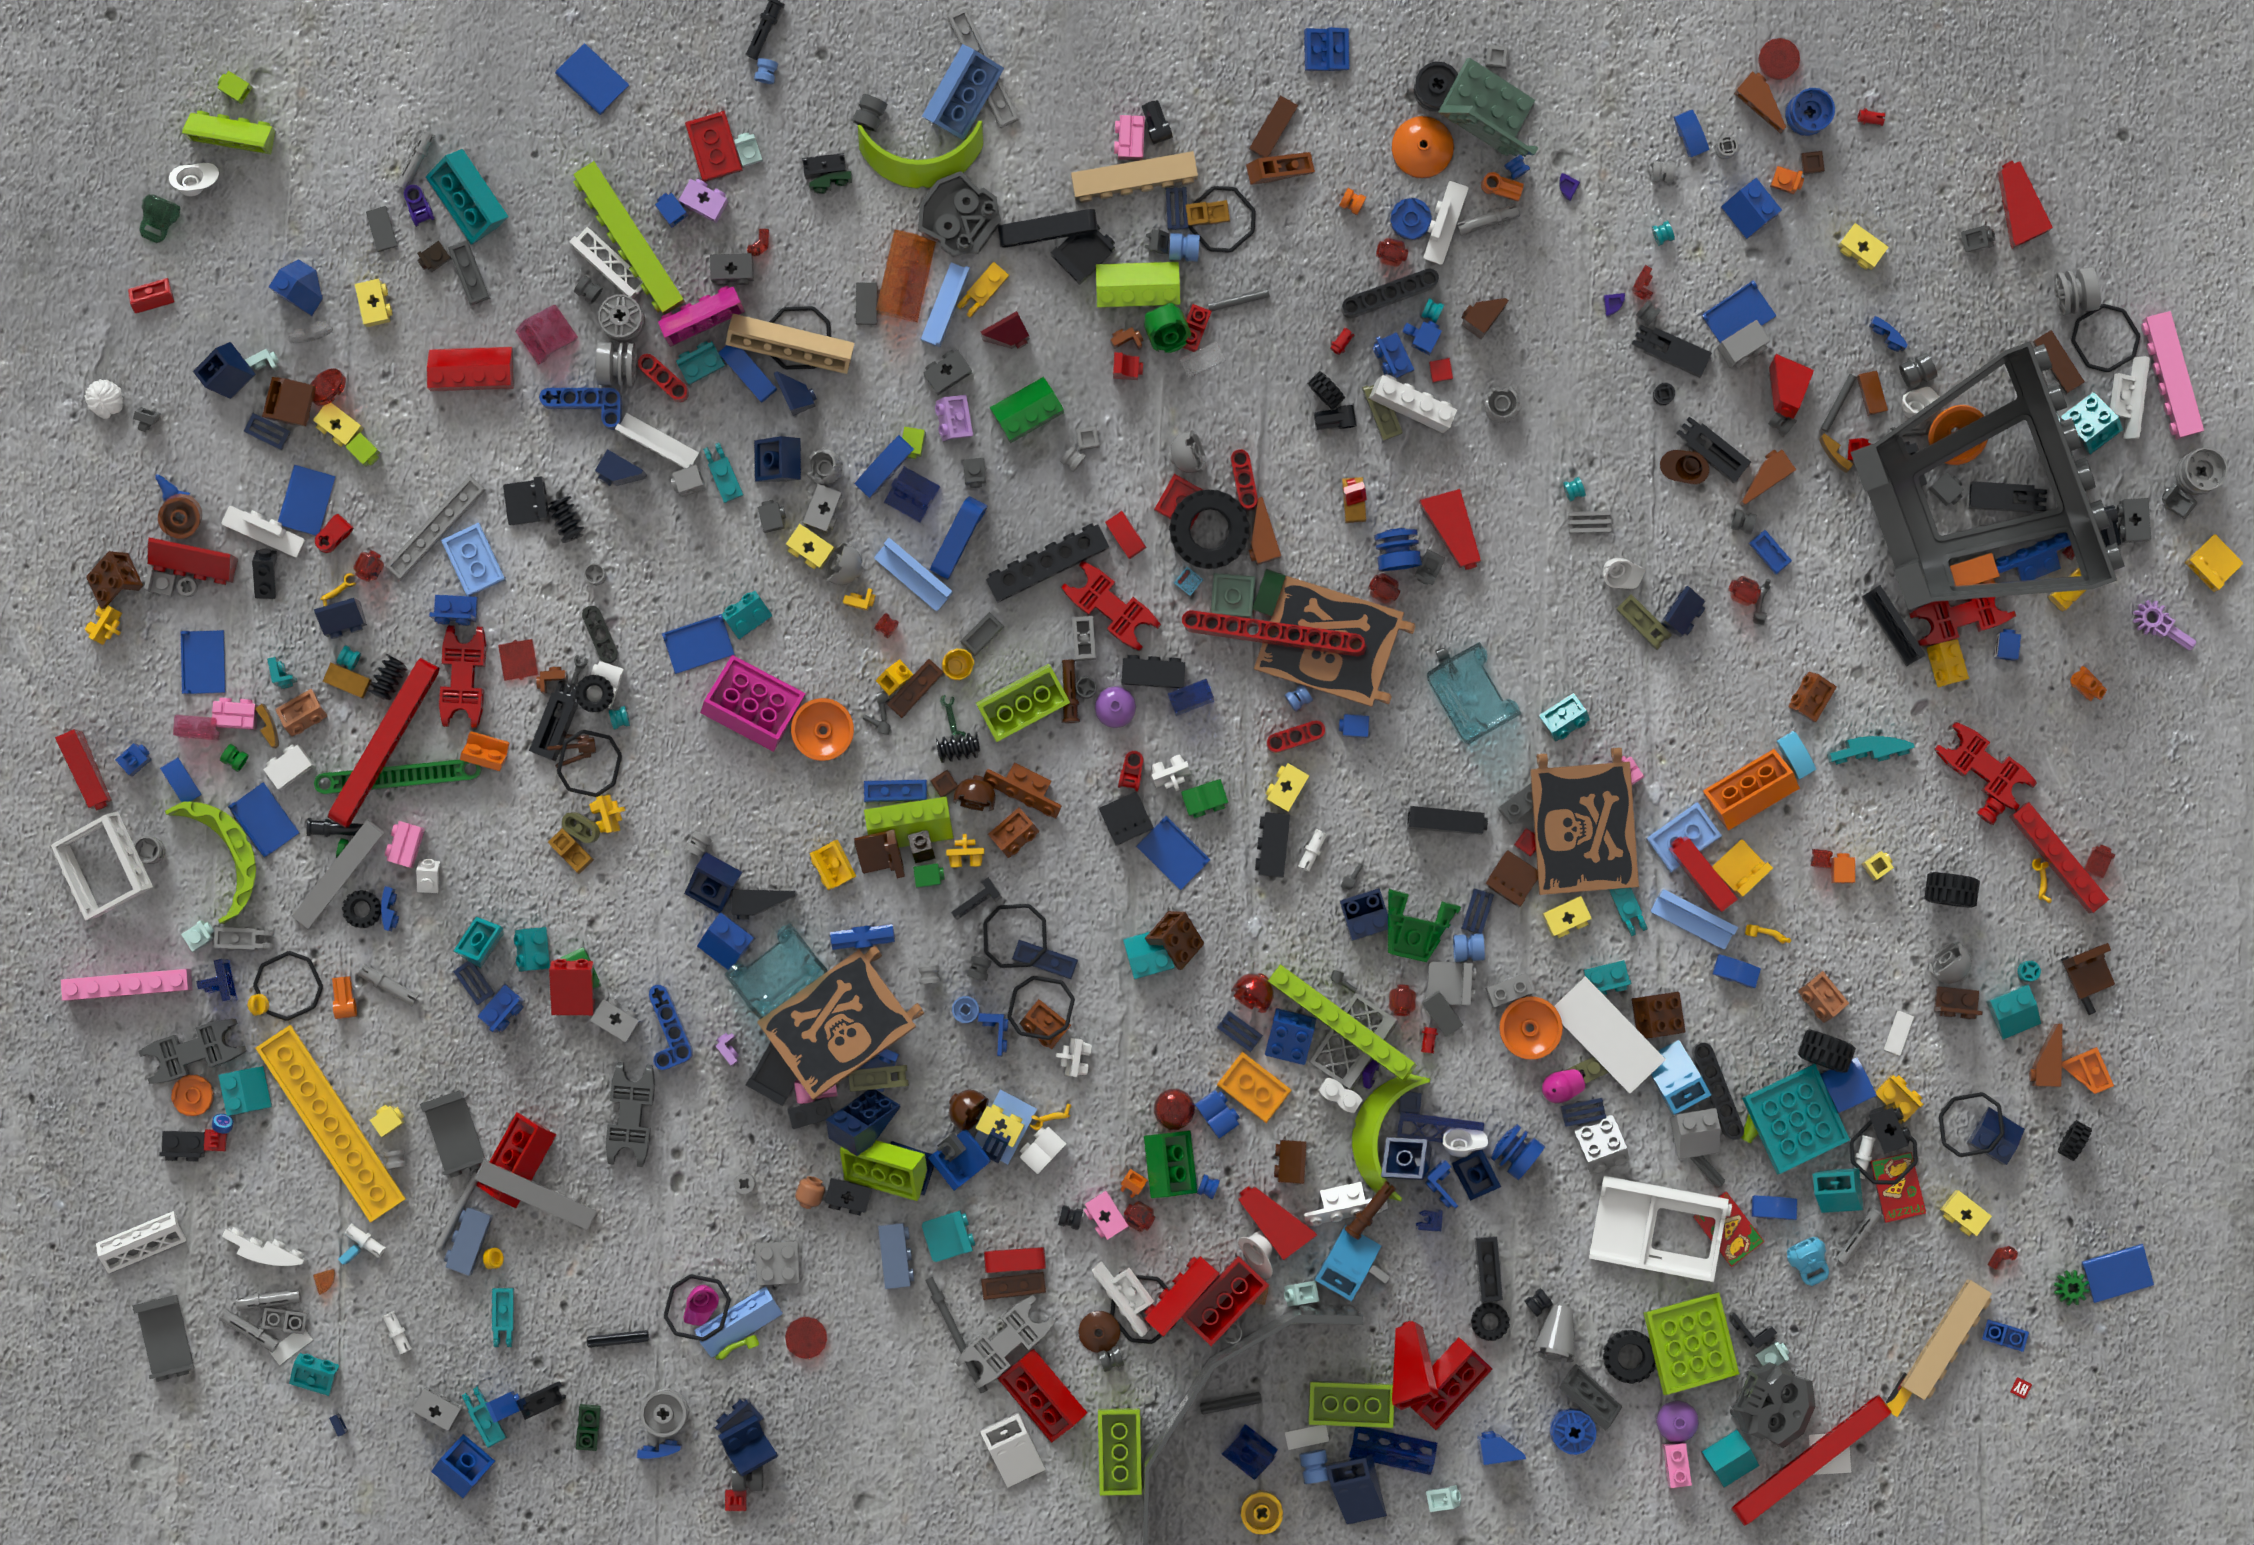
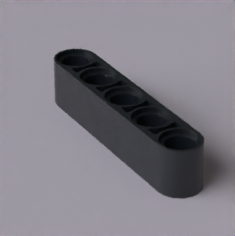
M1085 209L998 226L1000 247L1002 248L1098 231L1095 209Z
M1429 268L1350 296L1342 304V313L1347 318H1355L1432 290L1438 283L1439 274L1434 269ZM1428 274L1432 275L1435 282L1427 284L1423 277ZM1412 282L1415 285V289L1407 291L1404 288V284ZM1387 289H1393L1396 293V296L1393 298L1386 297L1384 291ZM1367 296L1375 297L1376 304L1368 305L1365 302V298ZM1348 303H1354L1357 306V310L1355 312H1348L1345 306Z
M1698 1043L1693 1047L1692 1055L1699 1073L1711 1093L1709 1098L1713 1108L1717 1109L1722 1132L1726 1138L1737 1140L1743 1136L1744 1127L1713 1048L1708 1043ZM1701 1046L1706 1047L1708 1050L1705 1058L1699 1057L1697 1053L1698 1048ZM1708 1066H1713L1716 1071L1715 1075L1711 1078L1705 1074V1069ZM1716 1085H1720L1723 1088V1094L1720 1097H1716L1713 1094V1088ZM1724 1105H1728L1731 1109V1113L1727 1117H1724L1720 1111ZM1733 1124L1739 1130L1736 1136H1731L1728 1132L1729 1127Z

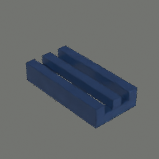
M1186 187L1166 188L1168 230L1188 229ZM1181 192L1183 195L1184 225H1180L1178 193ZM1170 193H1174L1176 225H1172Z
M252 413L244 429L245 433L280 450L283 449V445L291 434L289 430ZM256 419L283 432V436L253 423ZM251 426L280 440L279 444L251 431Z
M1474 888L1462 929L1482 934L1494 894ZM1479 894L1481 896L1470 927L1467 924L1476 896ZM1488 897L1479 929H1476L1484 898Z
M467 961L453 971L477 1005H480L495 994L476 965ZM468 966L472 968L474 973L477 975L479 980L487 989V994H485V992L482 990V988L477 983L475 978L472 976L470 971L467 969ZM462 970L482 996L480 999H478L460 972Z
M1228 1011L1217 1026L1220 1031L1249 1052L1253 1050L1263 1036L1230 1011ZM1229 1017L1256 1035L1255 1040L1228 1021ZM1227 1024L1252 1044L1248 1046L1226 1030L1223 1025Z
M1602 1098L1560 1106L1565 1127L1606 1118ZM1595 1103L1599 1104V1107L1566 1113V1109ZM1600 1111L1601 1114L1598 1116L1568 1122L1569 1117L1579 1116Z
M992 1128L982 1149L990 1160L999 1163L1011 1136L1008 1135L1005 1138L1003 1137V1132L1000 1131L997 1134L995 1133L997 1129ZM992 1138H994L996 1141L989 1153L986 1150ZM999 1143H1004L998 1156H995L994 1153Z

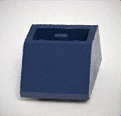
M231 342L215 348L193 371L205 388L229 399L233 398L256 375Z
M1380 888L1340 900L1351 941L1388 930V913Z

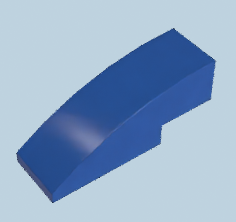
M726 345L718 352L761 403L777 390L743 349Z
M898 435L854 484L870 498L892 477L914 448Z

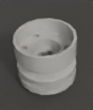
M2092 266L2077 269L2076 279L2071 270L2066 271L2065 274L2063 272L2055 274V298L2063 316L2069 315L2070 311L2073 314L2078 313L2079 303L2084 312L2100 308V287L2096 272Z
M615 294L608 297L601 304L598 311V320L602 329L612 340L617 342H629L636 339L642 333L645 326V316L641 307L632 297L625 294ZM620 312H622L623 315H626L622 318L623 321H619L618 318H616L619 316Z
M599 341L596 353L597 384L612 385L614 376H617L620 386H623L625 377L627 385L634 386L638 371V355L635 343L629 342L627 352H625L624 342H620L618 351H615L613 342Z
M2204 447L2196 449L2179 460L2175 470L2177 484L2188 494H2206L2224 483L2228 474V465L2224 456L2214 448ZM2198 469L2201 471V472L2199 473V475H2200L2199 477L2196 475V474L2198 473V471H2197Z

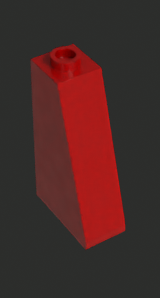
M2010 161L2002 165L2003 169L1998 173L2009 241L2012 249L2049 232L2053 228L2020 161L2017 163Z
M1457 489L1420 500L1419 505L1458 567H1465V570L1476 568L1477 563H1480L1481 559L1461 490Z
M73 729L55 737L88 808H95L97 811L107 807V803L112 801L84 733Z
M1680 836L1671 843L1672 847L1668 850L1713 909L1722 912L1738 900L1688 837L1682 838Z
M1248 1186L1239 1193L1241 1197L1238 1200L1283 1260L1317 1236L1312 1229L1255 1186L1252 1189Z
M1414 1321L1405 1322L1395 1330L1392 1404L1400 1410L1439 1397L1424 1330L1421 1325Z

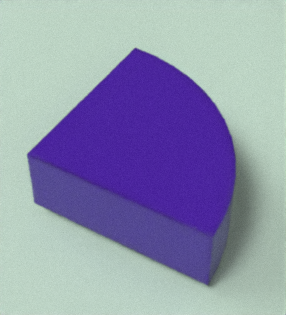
M1562 173L1559 179L1560 191L1567 200L1571 201L1580 182Z
M1625 293L1604 295L1606 317L1619 311L1624 303Z
M1373 1059L1362 1071L1363 1087L1368 1089L1375 1082V1080H1372L1375 1070L1379 1071V1063Z

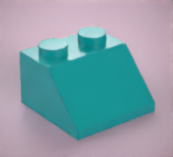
M1150 932L1123 939L1134 980L1175 968L1172 959L1163 945H1148L1145 937Z
M2023 985L1986 1001L2002 1040L2041 1024L2038 1006L2029 985Z
M264 1066L218 1075L227 1116L272 1107Z

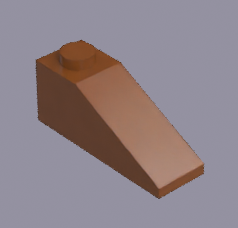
M1752 71L1736 89L1734 94L1781 134L1785 130L1786 125L1770 87L1766 83L1767 80L1760 73L1755 74Z
M1311 152L1258 158L1246 164L1250 185L1269 183L1315 172Z
M1773 450L1765 456L1767 460L1762 463L1740 502L1742 507L1796 470L1783 450L1779 452Z
M1263 497L1258 498L1251 549L1248 550L1251 561H1256L1257 565L1281 558Z
M2054 1024L2033 1064V1069H2030L2029 1080L2032 1082V1086L2061 1087L2063 1024Z

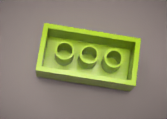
M1309 1381L1308 1424L1393 1428V1384Z
M1140 1408L1098 1409L1100 1496L1142 1495Z

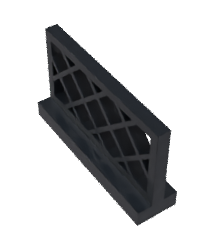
M1881 585L1862 596V599L1906 667L1925 656V653Z
M989 877L982 881V884L985 886L984 890L951 912L956 920L990 897L995 902L1002 898Z

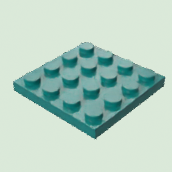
M1812 1064L1742 1097L1777 1175L1850 1141L1816 1064Z

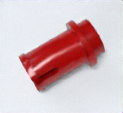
M1867 108L1859 110L1858 122H1861L1862 125L1869 123L1883 126L1885 113L1867 111Z
M1344 328L1335 342H1331L1332 346L1330 349L1337 355L1344 353L1345 347L1354 338V333Z
M1424 1027V1031H1422L1424 1034L1421 1052L1434 1054L1436 1035H1438L1436 1033L1437 1028Z

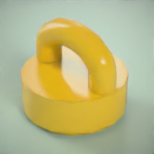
M263 994L251 996L247 1003L248 1010L254 1016L266 1013L269 1009L267 997Z
M489 1248L485 1250L483 1262L487 1269H497L502 1266L504 1257L500 1249Z

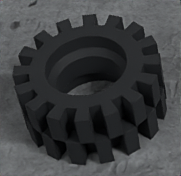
M1321 371L1307 383L1311 390L1331 409H1335L1345 399V396L1336 384Z
M585 676L578 682L575 688L577 703L588 712H601L607 709L613 701V686L603 676ZM596 685L601 688L602 697L599 701L592 702L587 698L586 692L590 686Z
M364 890L354 891L343 901V917L346 918L347 923L354 927L368 928L373 926L375 922H378L381 915L380 900L371 892ZM360 901L367 902L370 907L369 914L365 917H358L354 912L355 905Z
M2078 1120L2074 1121L2063 1137L2058 1153L2072 1161L2077 1159L2089 1140L2092 1128Z
M1483 1303L1472 1314V1329L1477 1336L1486 1341L1501 1339L1507 1333V1329L1510 1326L1508 1313L1496 1303ZM1492 1313L1497 1316L1498 1326L1495 1329L1487 1330L1484 1328L1482 1319L1486 1314Z

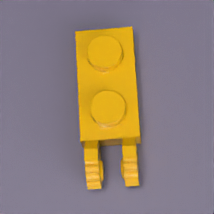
M993 262L966 292L967 294L958 303L957 307L959 309L964 308L972 298L977 303L968 310L967 316L971 318L1008 279L1009 274Z

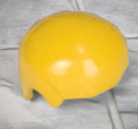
M958 648L947 652L942 661L944 674L952 680H962L968 677L975 665L971 653L965 649Z

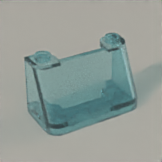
M1480 642L1442 662L1427 673V680L1460 738L1466 744L1473 743L1521 715L1518 704L1511 699L1503 701L1486 672L1483 664L1487 662V651Z
M791 923L782 926L778 930L777 940L779 942L747 967L743 964H735L724 974L750 1010L759 1019L828 971Z

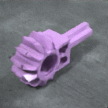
M2150 600L2145 601V606L2143 604L2138 605L2140 611L2133 612L2135 616H2138V618L2133 620V623L2139 622L2140 625L2136 629L2139 631L2144 628V635H2147L2150 631L2152 635H2157L2160 638L2168 636L2189 651L2194 648L2196 640L2173 626L2175 620L2169 617V613H2162L2165 606L2162 605L2158 608V601H2154L2151 604ZM2149 612L2155 616L2154 623L2148 622L2146 618Z

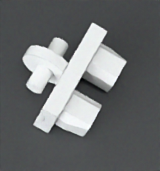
M1180 755L1170 759L1173 767L1165 769L1162 762L1152 765V778L1156 788L1165 785L1166 789L1174 786L1177 792L1180 790L1178 784L1185 782V776L1191 775L1187 761L1184 762Z
M1070 1038L1069 1046L1063 1045V1052L1056 1053V1057L1061 1058L1060 1066L1066 1067L1065 1075L1073 1077L1087 1075L1088 1064L1080 1063L1081 1054L1089 1056L1092 1045L1075 1038Z

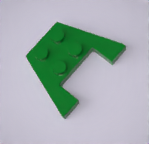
M1389 889L1388 953L1427 963L1441 941L1439 938L1445 929L1450 927V921L1455 913H1459L1461 906L1442 901L1435 922L1403 915L1409 894Z

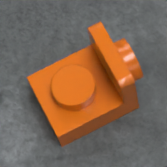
M1777 166L1770 187L1794 194L1797 189L1801 190L1804 178L1801 176L1803 171L1795 172Z

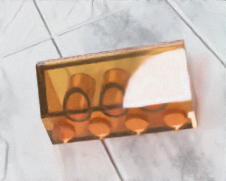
M894 230L876 307L877 314L918 323L935 250V241L914 233Z

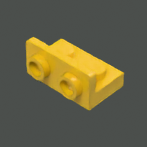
M1890 1075L1875 1092L1885 1105L1895 1102L1896 1107H1900L1904 1119H1902V1122H1906L1918 1108L1924 1105L1921 1102L1922 1097L1915 1090L1911 1092L1906 1087L1907 1082L1902 1077Z

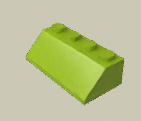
M197 111V114L190 113L182 130V133L190 141L270 155L276 131L268 122L258 121V124H254L245 118L231 120L227 115L217 114V117L209 116L210 113L205 111Z
M1179 262L1096 264L1097 307L1166 305L1168 303L1180 305Z
M1047 664L976 702V705L993 737L998 742L1069 704L1070 701L1050 664Z
M947 796L864 810L868 835L894 829L899 848L910 846L908 835L925 830L929 832L931 842L954 839Z
M877 1140L870 1148L858 1156L843 1147L840 1148L845 1181L914 1201L919 1200L927 1172L925 1154Z

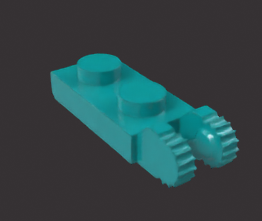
M720 442L715 444V448L721 457L720 460L713 461L708 447L703 450L723 502L727 503L743 496V492L729 459L725 456Z
M1632 888L1608 889L1622 922H1625L1631 937L1636 935L1635 928L1629 920L1633 917H1637L1639 926L1643 931L1648 930Z
M492 1288L494 1347H499L500 1344L499 1331H507L506 1344L507 1347H512L514 1288Z
M477 1386L473 1390L480 1405L474 1407L467 1393L463 1394L462 1398L469 1410L470 1417L487 1448L507 1438L499 1421L493 1422L486 1407L488 1401L485 1400Z

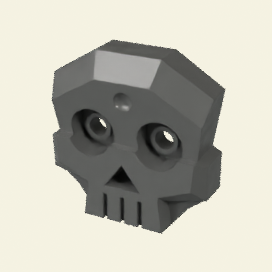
M961 171L937 180L920 203L918 231L941 243V249L952 257L963 254H979L1001 224L997 197L984 187L978 189ZM966 198L969 199L970 204L964 205L963 200ZM967 223H977L970 233ZM945 224H951L952 228L950 230H946L944 228Z
M1771 1362L1760 1368L1751 1365L1748 1367L1751 1371H1746L1748 1377L1736 1404L1731 1406L1734 1409H1730V1414L1738 1418L1742 1431L1762 1440L1766 1438L1784 1449L1803 1435L1816 1407L1813 1382L1807 1378L1792 1375L1791 1371Z

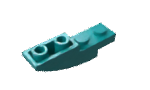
M1858 737L1845 741L1847 749L1827 754L1829 763L1835 761V764L1838 765L1848 762V757L1855 756L1856 759L1867 757V752H1870L1871 760L1877 758L1878 762L1890 759L1891 754L1897 753L1898 757L1910 754L1909 749H1913L1915 746L1914 743L1894 737Z

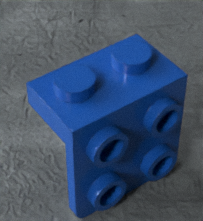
M966 1129L956 1135L966 1147V1150L951 1162L945 1160L946 1156L942 1151L938 1150L928 1157L953 1191L990 1163V1158Z

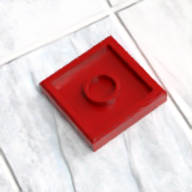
M1174 474L1154 511L1171 520V515L1178 503L1186 496L1203 489ZM1198 513L1192 520L1190 530L1200 513Z

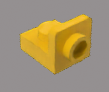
M868 588L865 600L862 599V595L850 593V596H844L843 604L868 611L869 606L873 607L876 595L873 594V589Z

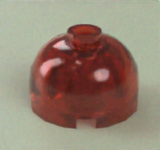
M1252 973L1241 976L1231 989V992H1236L1234 997L1241 1004L1251 1010L1254 1007L1259 1008L1258 1012L1265 1013L1274 999L1272 985L1268 982L1269 978L1261 973L1258 975Z
M1181 1089L1163 1091L1154 1103L1156 1120L1162 1127L1169 1130H1179L1186 1127L1192 1121L1195 1114V1104L1192 1097Z

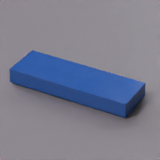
M927 780L864 781V802L927 800Z

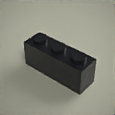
M1127 655V658H1123L1121 685L1184 689L1185 662H1181V658H1169V661H1160L1161 657L1148 656V660L1140 659L1139 655Z
M1265 812L1264 817L1260 816L1259 829H1263L1262 837H1258L1257 850H1261L1260 858H1256L1255 870L1259 871L1258 875L1284 877L1290 815Z
M1497 1236L1474 1238L1480 1301L1503 1300Z

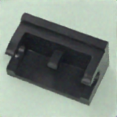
M844 153L802 158L805 179L818 178L826 174L846 171Z
M561 1381L517 1400L524 1420L559 1405L566 1399V1395H561L559 1390L562 1388Z

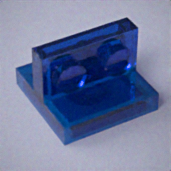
M904 466L898 478H895L891 484L892 488L884 503L921 523L941 487Z
M229 959L213 960L217 977L196 981L198 990H204L205 993L220 991L222 1002L237 1001Z
M1244 1424L1233 1441L1225 1448L1222 1455L1255 1480L1272 1463L1278 1449L1248 1425Z

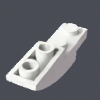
M235 1227L232 1230L230 1228L225 1229L222 1235L223 1238L240 1246L237 1252L238 1255L255 1262L277 1266H293L307 1262V1259L303 1258L304 1254L296 1249L290 1251L284 1248L285 1244L276 1239L267 1241L262 1246L263 1242L255 1237L249 1239L243 1236V1231Z

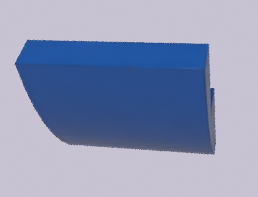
M1306 28L1304 30L1305 71L1349 70V28Z
M1857 1057L1852 1059L1848 1072L1841 1073L1830 1069L1820 1074L1838 1113L1877 1096Z

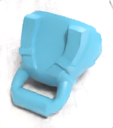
M1818 1237L1806 1239L1787 1250L1788 1262L1792 1267L1799 1270L1805 1284L1813 1286L1828 1278L1829 1268L1825 1261L1826 1248L1824 1242L1820 1241ZM1820 1268L1824 1270V1272L1807 1278L1808 1273H1812Z

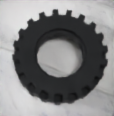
M1201 490L1186 496L1178 503L1171 515L1169 526L1170 540L1175 551L1184 561L1204 569H1216L1236 560L1245 549L1250 535L1247 513L1240 505L1241 503L1230 494L1219 490ZM1211 509L1224 515L1228 522L1229 533L1222 545L1217 548L1207 549L1195 543L1191 536L1190 527L1192 520L1198 513Z

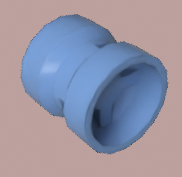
M759 58L757 62L758 71L755 73L754 80L765 84H774V72L777 70L778 63L773 60Z
M1301 684L1297 686L1295 691L1285 694L1287 701L1295 712L1300 710L1302 705L1313 701L1305 686Z

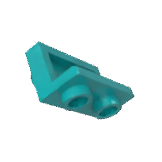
M756 591L745 594L739 602L729 605L722 613L723 618L738 639H741L773 616Z
M546 927L515 930L514 944L517 948L516 965L519 972L549 969L550 960Z

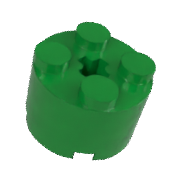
M1168 303L1145 314L1144 328L1154 350L1158 352L1159 350H1164L1165 353H1172L1180 350L1187 344L1186 340L1188 337L1190 338L1191 331L1183 311L1176 307L1175 304Z

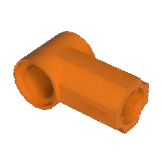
M1496 172L1488 173L1481 182V188L1485 193L1496 194L1517 202L1520 199L1524 186L1523 183L1501 177ZM1487 179H1493L1496 182V187H1489Z
M351 976L332 978L334 992L333 1013L335 1019L356 1017L357 1006L355 998H353Z

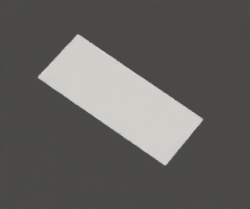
M1586 976L1554 1006L1561 1017L1562 1024L1629 1093L1634 1091L1666 1060Z

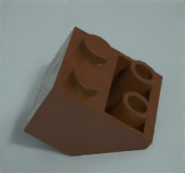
M272 377L262 417L283 424L307 426L312 402L315 398L316 386L286 378Z

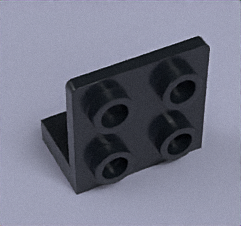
M542 476L533 477L534 480L503 485L507 519L510 526L550 520L545 479Z
M1133 792L1099 808L1115 846L1154 829L1137 792Z

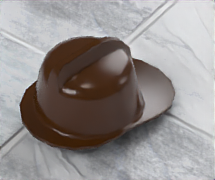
M1671 450L1666 452L1660 461V469L1663 475L1673 481L1700 484L1709 475L1707 460L1695 451Z

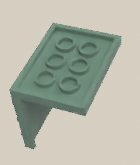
M1467 58L1438 113L1505 156L1511 154L1513 156L1522 155L1526 157V155H1535L1538 150L1537 146H1527L1515 138L1535 99L1478 62Z

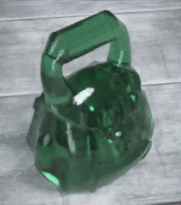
M148 194L142 200L143 217L139 231L143 238L154 243H160L166 238L168 227L180 217L181 208L179 205L164 198ZM148 224L154 229L161 230V236L145 230V226Z

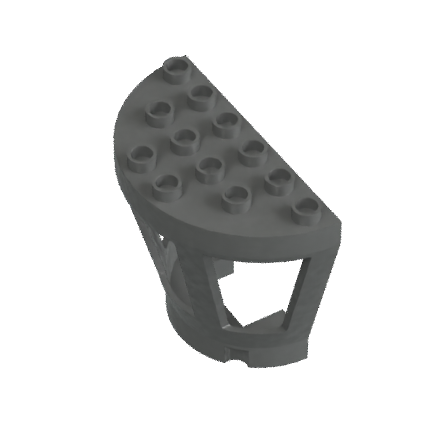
M2031 341L2005 350L1876 443L1850 452L1864 491L1868 492L1893 560L1894 572L1908 610L1935 601L2090 590L2117 581L2114 570L2125 567L2117 543L2106 546L2102 537L2101 530L2111 527L2102 500L2090 503L2086 491L2096 487L2087 458L2084 457L2075 461L2073 456V450L2082 448L2073 419L2061 421L2057 411L2067 408V404L2059 382L2047 385L2043 371L2053 367L2044 344L2033 348ZM2005 364L2017 394L2015 400L1913 455L1908 453L1902 439L1903 435ZM2026 420L2058 505L2057 508L1947 535H1939L1919 477L2015 424ZM2066 532L2082 575L2077 577L1956 586L1948 561L1949 559Z

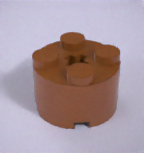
M176 494L166 499L158 513V524L165 534L177 539L191 536L202 521L201 506L191 495ZM178 512L184 514L182 521L180 518L175 517Z

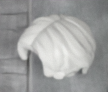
M99 379V381L90 384L85 391L84 396L88 409L99 417L108 419L111 414L119 413L122 410L123 397L121 388L113 382Z

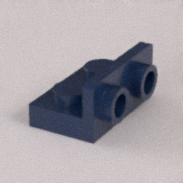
M740 1399L732 1406L734 1409L729 1415L724 1413L716 1420L718 1425L714 1428L723 1433L754 1415L759 1422L764 1417L749 1399H746L744 1402Z

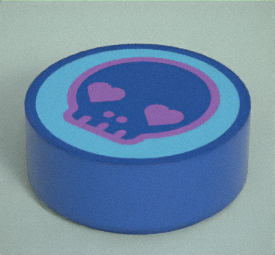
M226 1114L215 1115L212 1120L213 1130L222 1134L229 1133L233 1128V1118Z

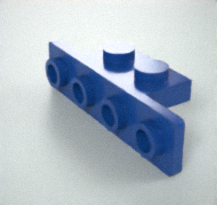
M2066 532L2059 533L2053 538L2039 541L2033 546L2019 549L2008 556H2001L1995 561L1998 572L2000 574L2016 567L2020 581L2034 580L2061 569L2057 551L2070 546L2071 542Z

